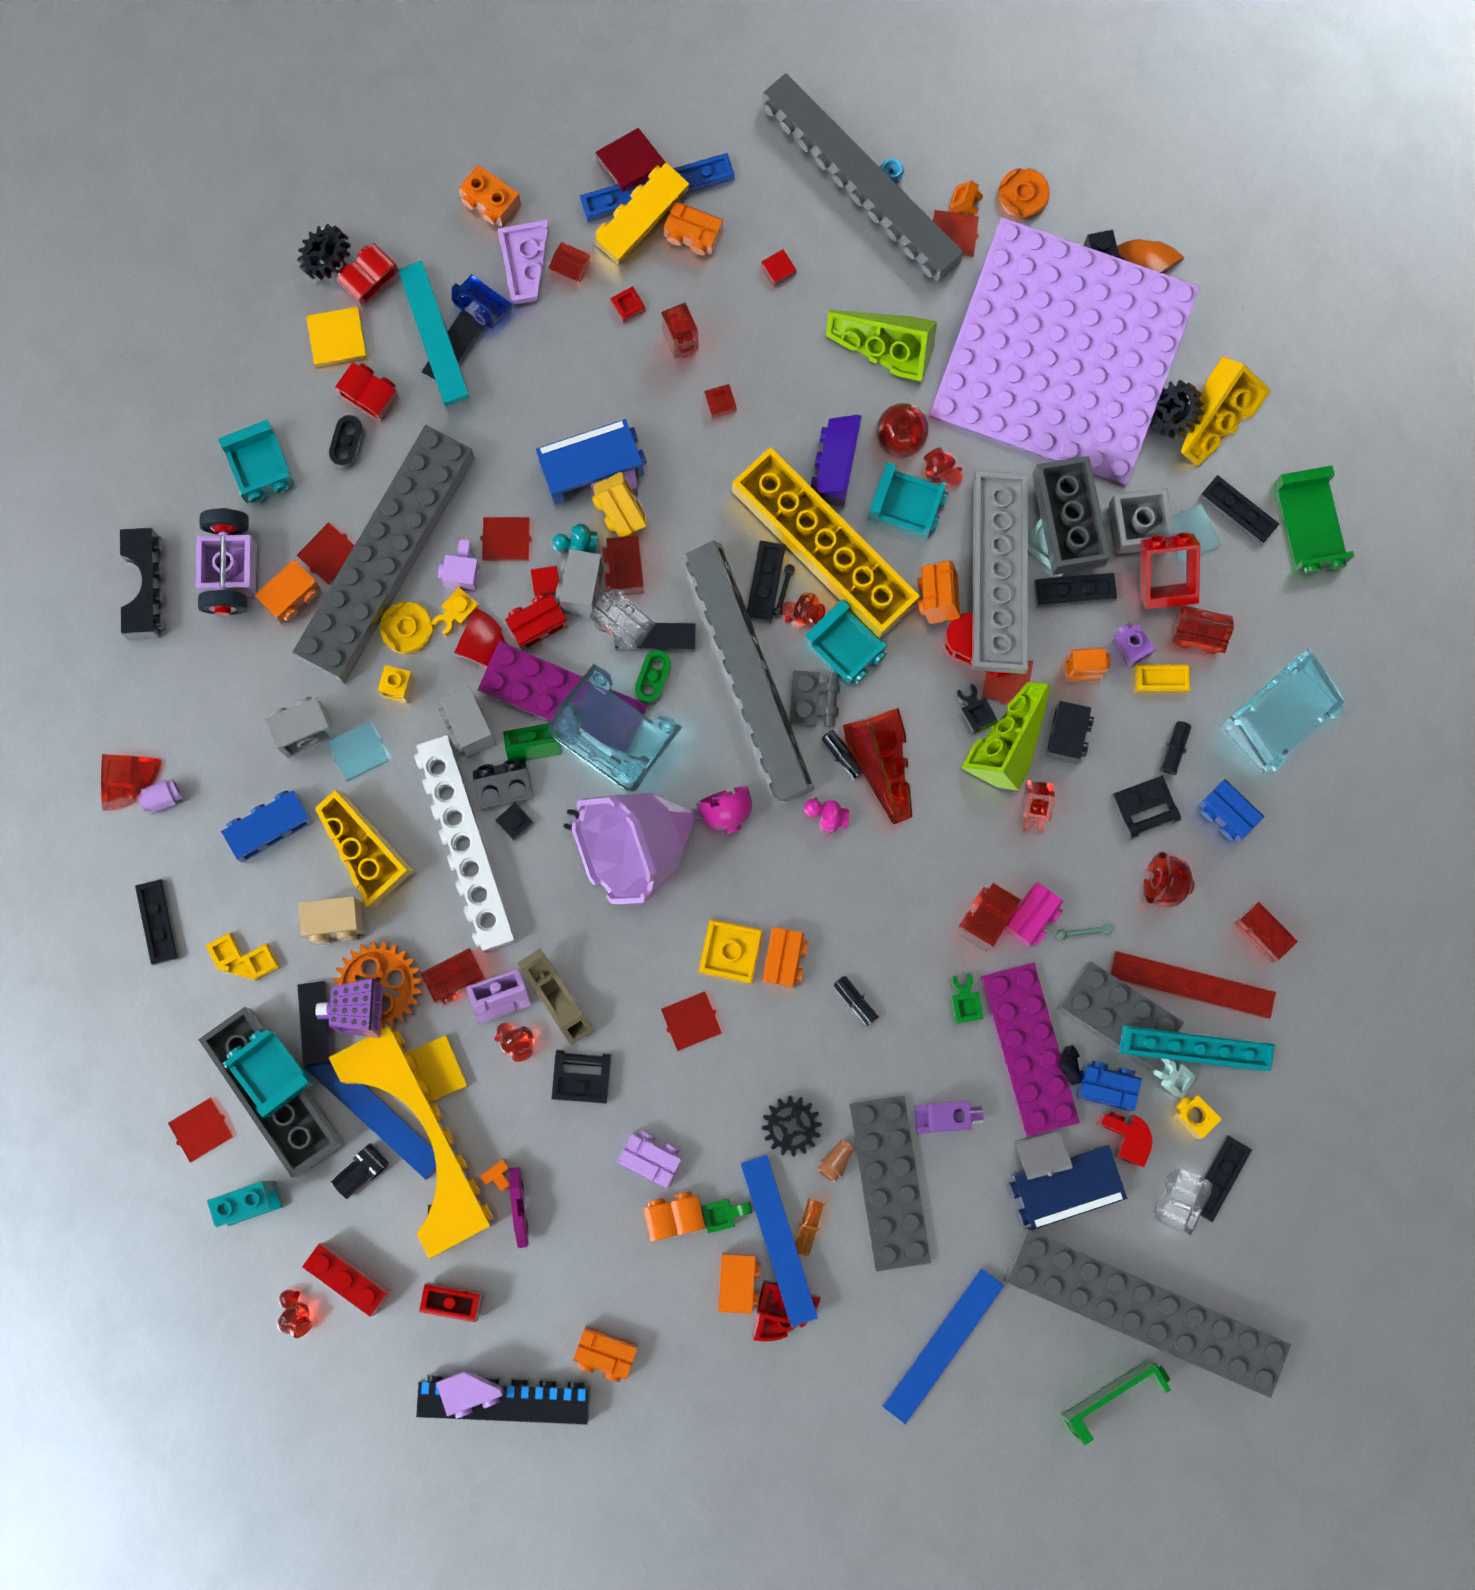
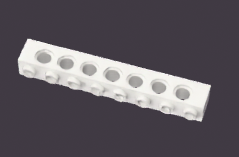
M445 735L416 745L418 753L414 754L418 769H424L426 779L422 780L427 795L432 794L435 804L430 805L435 820L440 819L443 829L439 830L440 838L444 846H449L451 855H448L447 859L451 870H457L459 880L455 881L460 897L465 895L468 906L463 908L468 922L473 921L476 932L472 933L476 948L481 947L487 953L516 943L514 933L451 741ZM444 763L446 768L442 774L435 775L432 773V768L435 764ZM445 788H452L454 790V794L449 800H442L440 798V794ZM454 813H460L462 821L458 825H450L448 822L449 817ZM460 839H469L470 847L467 850H457V843ZM469 864H477L479 866L478 873L473 877L465 875V869ZM479 889L486 890L487 898L483 902H475L473 899L474 893ZM486 915L495 916L496 922L491 928L482 927V919Z

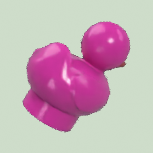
M815 797L808 800L804 805V811L809 817L820 815V827L824 833H833L838 829L845 830L847 828L850 816L849 809L842 808L837 801L828 800L822 805L818 798Z

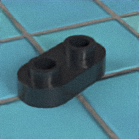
M343 416L338 420L329 448V457L332 463L339 468H348L357 459L364 428L361 421L355 416ZM349 428L355 429L353 434L349 435L346 433ZM341 453H348L347 458H339Z

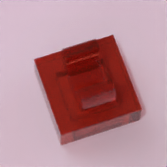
M729 384L704 391L711 418L737 411Z

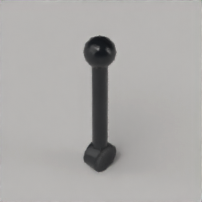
M792 564L785 566L784 572L786 575L777 607L774 608L773 612L777 617H780L783 613L782 606L790 577L795 573V567Z

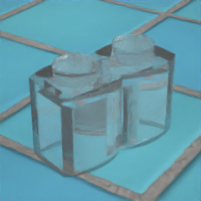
M1176 1167L1173 1173H1170L1166 1179L1165 1194L1155 1204L1154 1218L1164 1225L1191 1235L1199 1221L1201 1210L1209 1198L1212 1183L1205 1178Z

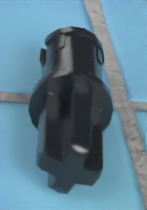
M1178 721L1175 724L1170 742L1165 746L1167 751L1160 771L1170 775H1177L1182 755L1187 752L1185 746L1192 728L1190 724L1183 721Z
M830 730L822 737L824 744L835 756L836 759L834 761L841 764L852 780L866 770L851 752L853 749L848 748L834 730Z
M847 976L841 977L834 983L835 989L849 1005L847 1008H851L865 1027L880 1017L864 999L865 994L861 995Z

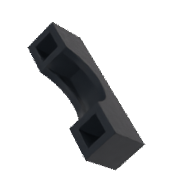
M153 528L120 529V556L127 563L137 566L142 576V584L138 595L130 603L121 607V634L128 640L160 638V630L164 628L163 615L160 614V604L163 603L164 597L162 588H159V578L163 577V566L159 562V552L163 550L161 536Z

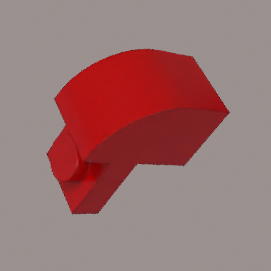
M1110 1111L1108 1115L1100 1114L1096 1125L1121 1135L1114 1157L1137 1167H1145L1153 1142L1151 1131L1145 1121L1137 1115H1130L1127 1123H1125V1117Z

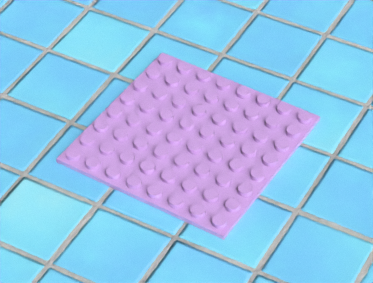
M1001 217L929 416L1054 461L1089 456L1094 475L1127 486L1200 286Z

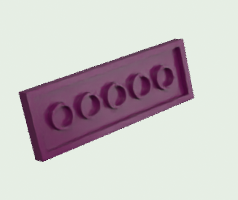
M499 641L478 687V691L625 755L647 708L645 703Z
M1035 963L981 976L1025 1137L1080 1123L1068 1079L1058 1068L1061 1054Z

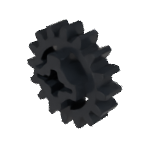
M326 224L324 229L318 226L315 234L310 231L309 239L302 240L304 248L298 249L302 256L297 258V261L301 264L299 268L313 280L317 278L319 281H322L324 276L331 279L332 272L340 273V265L345 266L347 264L344 258L350 256V253L347 251L351 247V244L347 241L349 237L335 225L331 227L329 224Z
M1179 380L1176 385L1170 381L1168 388L1165 389L1163 387L1151 419V427L1156 429V432L1162 436L1166 435L1171 439L1175 437V434L1180 438L1184 437L1185 430L1192 433L1193 429L1191 426L1193 424L1199 425L1200 421L1197 417L1205 413L1200 409L1205 404V401L1200 398L1202 393L1189 382L1186 384Z
M788 1096L787 1103H783L780 1098L777 1099V1108L772 1105L768 1107L772 1112L771 1116H763L768 1121V1125L762 1126V1130L769 1131V1135L764 1138L765 1141L772 1139L774 1143L771 1149L774 1150L778 1146L781 1147V1155L790 1150L792 1157H795L797 1149H800L803 1154L807 1153L805 1146L808 1144L814 1147L815 1143L812 1141V1138L821 1136V1134L815 1131L816 1127L822 1126L821 1122H815L814 1119L819 1115V1112L811 1113L810 1109L813 1104L810 1102L806 1106L802 1105V1097L797 1100V1103L793 1102L792 1096ZM793 1107L790 1115L784 1118L776 1116L781 1110ZM802 1111L808 1116L810 1127L803 1124L800 1118ZM794 1118L796 1119V1125L804 1129V1131L794 1130L792 1134L787 1133L788 1128L784 1124L779 1123V1121L790 1122ZM773 1125L780 1128L783 1134L782 1141H779L776 1137ZM798 1135L807 1137L802 1143L791 1145L794 1137Z

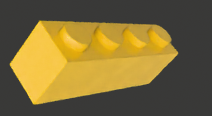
M667 162L662 167L656 166L648 176L650 180L644 186L641 184L637 186L631 193L632 199L627 205L622 203L614 211L613 220L609 224L604 222L595 232L597 235L595 244L617 265L629 255L671 210L674 202H678L689 189V183Z

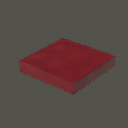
M639 127L595 152L597 160L622 192L648 179L649 174L656 166L662 167L666 163Z

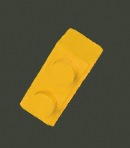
M622 472L594 485L595 495L592 496V500L598 511L604 510L607 516L604 520L610 532L616 531L619 538H623L633 531L647 526L646 513Z

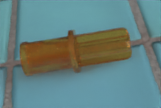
M809 1198L807 1199L808 1202L802 1223H798L800 1230L795 1243L798 1254L803 1256H809L816 1231L820 1230L817 1227L823 1206L825 1205V1203Z

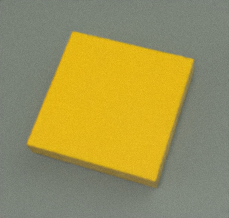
M358 307L306 316L316 368L367 359Z
M710 919L698 973L752 984L763 930Z
M447 1035L405 1053L406 1056L411 1054L418 1066V1069L414 1072L418 1080H425L431 1092L427 1095L430 1103L468 1087Z

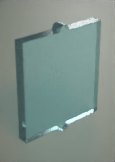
M1202 504L1186 511L1180 510L1177 515L1172 516L1174 536L1183 532L1194 534L1201 545L1200 557L1205 552L1221 546V542ZM1187 550L1176 551L1181 563L1186 561Z
M370 721L327 741L335 757L334 763L339 765L346 781L390 761L381 744L383 740L378 738Z

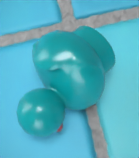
M578 523L571 528L572 534L570 539L563 533L555 535L552 539L553 548L561 554L567 549L594 553L597 545V532L590 531L585 524Z

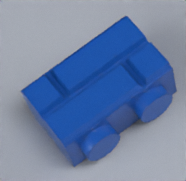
M1226 779L1221 781L1198 804L1202 808V815L1210 822L1215 820L1222 827L1221 833L1230 841H1241L1265 817Z
M1092 1061L1091 1065H1084L1077 1098L1128 1111H1135L1142 1078L1135 1076V1071L1125 1068H1119L1118 1072L1108 1070V1064L1098 1061Z

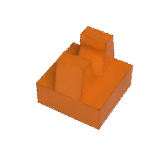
M972 180L957 185L948 209L954 213L962 212L970 216L977 214L979 209L973 205V201L977 202L983 198V194L977 190L979 185Z
M502 1159L479 1177L485 1185L494 1181L500 1191H503L509 1187V1179L504 1172L511 1167L505 1159Z

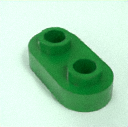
M655 650L645 657L635 684L636 696L644 703H654L662 694L671 669L670 658L665 652ZM661 662L663 666L661 669L656 670L653 668V664ZM645 687H652L654 689L653 693L645 694Z

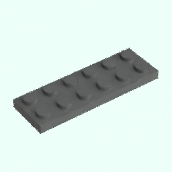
M905 1096L849 1104L875 1271L931 1263Z

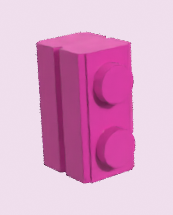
M1036 882L1002 928L1027 947H1030L1033 943L1038 945L1047 934V931L1044 930L1049 921L1055 923L1063 912L1060 906L1064 901L1042 884Z

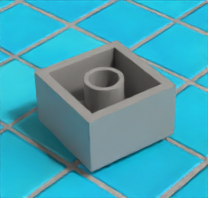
M1167 488L1114 494L1109 502L1116 554L1140 552V540L1149 539L1151 536H1174Z
M569 549L568 557H563L561 564L563 583L558 582L556 590L558 605L561 606L563 614L595 619L604 572L601 554Z
M470 686L439 699L442 707L438 711L447 728L453 729V732L449 733L459 753L464 752L466 757L469 758L497 745Z
M312 697L303 698L296 702V706L289 709H277L271 713L270 717L265 718L277 749L287 758L337 738L326 708L316 697L313 699Z

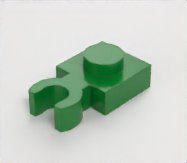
M971 973L966 975L967 984L964 986L958 983L957 976L952 977V986L958 991V995L951 996L955 1024L984 1019L979 992L971 993L970 990L973 985Z

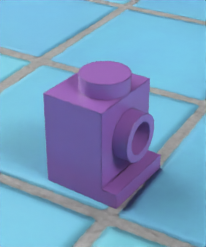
M1130 623L1122 626L1116 631L1117 636L1112 641L1128 668L1149 657L1156 650L1154 644H1151L1139 624L1132 627ZM1134 637L1138 645L1131 644L1130 638Z

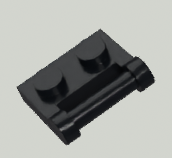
M1163 775L1111 795L1130 839L1138 837L1139 833L1170 821L1172 823L1181 821L1180 812L1175 806ZM1164 805L1166 809L1164 813L1134 823L1131 816Z
M556 1050L551 1099L607 1104L611 1054L603 1053V1056L570 1054L565 1053V1050ZM564 1064L601 1067V1075L563 1072Z

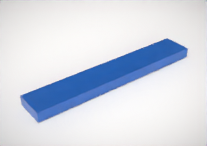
M728 153L673 168L689 183V189L685 194L735 180V174ZM650 179L644 180L625 192H622L617 185L580 195L587 222L613 215L614 211L622 203L627 205L632 199L630 195L640 184L644 186Z
M332 1063L304 1067L425 1180L436 1170L433 1147L366 1085L341 1083Z
M768 1156L743 1162L741 1167L790 1325L794 1327L816 1320L818 1316Z
M980 1268L882 1407L906 1424L1005 1285Z

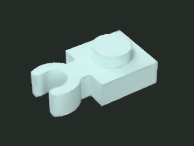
M1161 1059L1165 1064L1164 1069L1161 1072L1155 1069L1153 1071L1154 1075L1163 1079L1161 1085L1165 1089L1182 1099L1196 1076L1184 1065L1176 1061Z

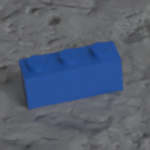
M283 791L274 797L275 801L266 806L265 804L258 805L250 811L251 814L242 820L241 818H236L226 824L227 828L221 832L238 861L243 863L313 823L311 816L295 791Z

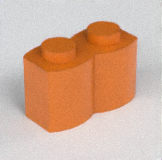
M1105 647L1071 649L1069 655L1065 658L1066 682L1100 681L1102 675H1105L1107 669L1111 667L1110 653H1106Z
M690 1191L675 1195L676 1201L665 1203L664 1198L648 1201L649 1207L643 1209L651 1242L706 1229L698 1195L692 1197Z

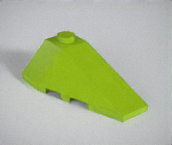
M829 310L826 336L852 351L856 350L869 357V361L875 364L878 362L890 369L889 372L898 377L922 382L933 352L937 322L912 316Z
M1027 682L1007 705L1008 711L997 721V724L990 726L992 730L983 740L978 738L973 744L962 765L963 770L997 788L1019 791L1031 767L1051 686L1047 683Z

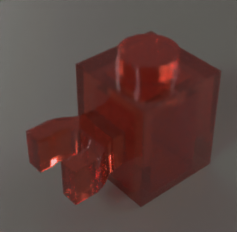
M1026 780L1022 801L1023 817L1025 818L1023 821V831H1028L1029 825L1035 822L1039 824L1038 833H1044V821H1051L1055 802V791L1052 783Z

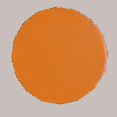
M1014 169L1007 173L1000 182L998 191L1000 206L1007 214L1014 218H1034L1042 213L1047 206L1050 194L1049 185L1044 176L1034 169Z

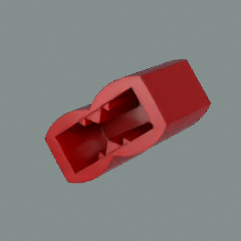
M375 243L370 246H364L358 252L356 261L343 266L337 277L339 284L361 306L375 296L379 289L385 286L398 273L396 263Z
M352 362L334 388L342 398L381 421L398 397L397 391L394 389L396 385L385 377L380 379L374 376V371L363 363L357 365Z

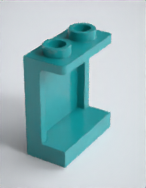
M268 419L218 438L239 487V493L245 503L259 502L265 498V495L273 492H284L291 485L295 484Z
M886 462L868 518L928 538L930 530L936 531L940 516L936 515L938 506L944 508L949 494L944 491L946 483L941 482L940 485L910 476L896 471V465Z
M842 599L804 636V643L835 673H838V676L849 686L854 681L858 684L868 674L866 669L872 663L877 665L887 655L885 650L888 644L885 641L881 642L849 611L850 606Z
M262 1028L249 1038L251 1042L243 1048L238 1046L226 1055L228 1059L223 1065L231 1070L257 1106L256 1110L261 1117L269 1118L311 1086L313 1082L276 1032L272 1029L264 1030Z
M261 1181L207 1200L215 1227L225 1224L232 1226L283 1208L275 1181Z

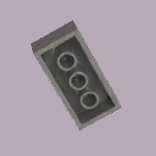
M1089 456L1037 464L1032 476L1052 575L1105 567L1110 559Z
M1092 961L1085 963L1056 1008L1117 1050L1120 1047L1123 1025L1179 1031L1184 1023ZM1127 1055L1148 1070L1155 1069L1161 1060L1160 1058Z

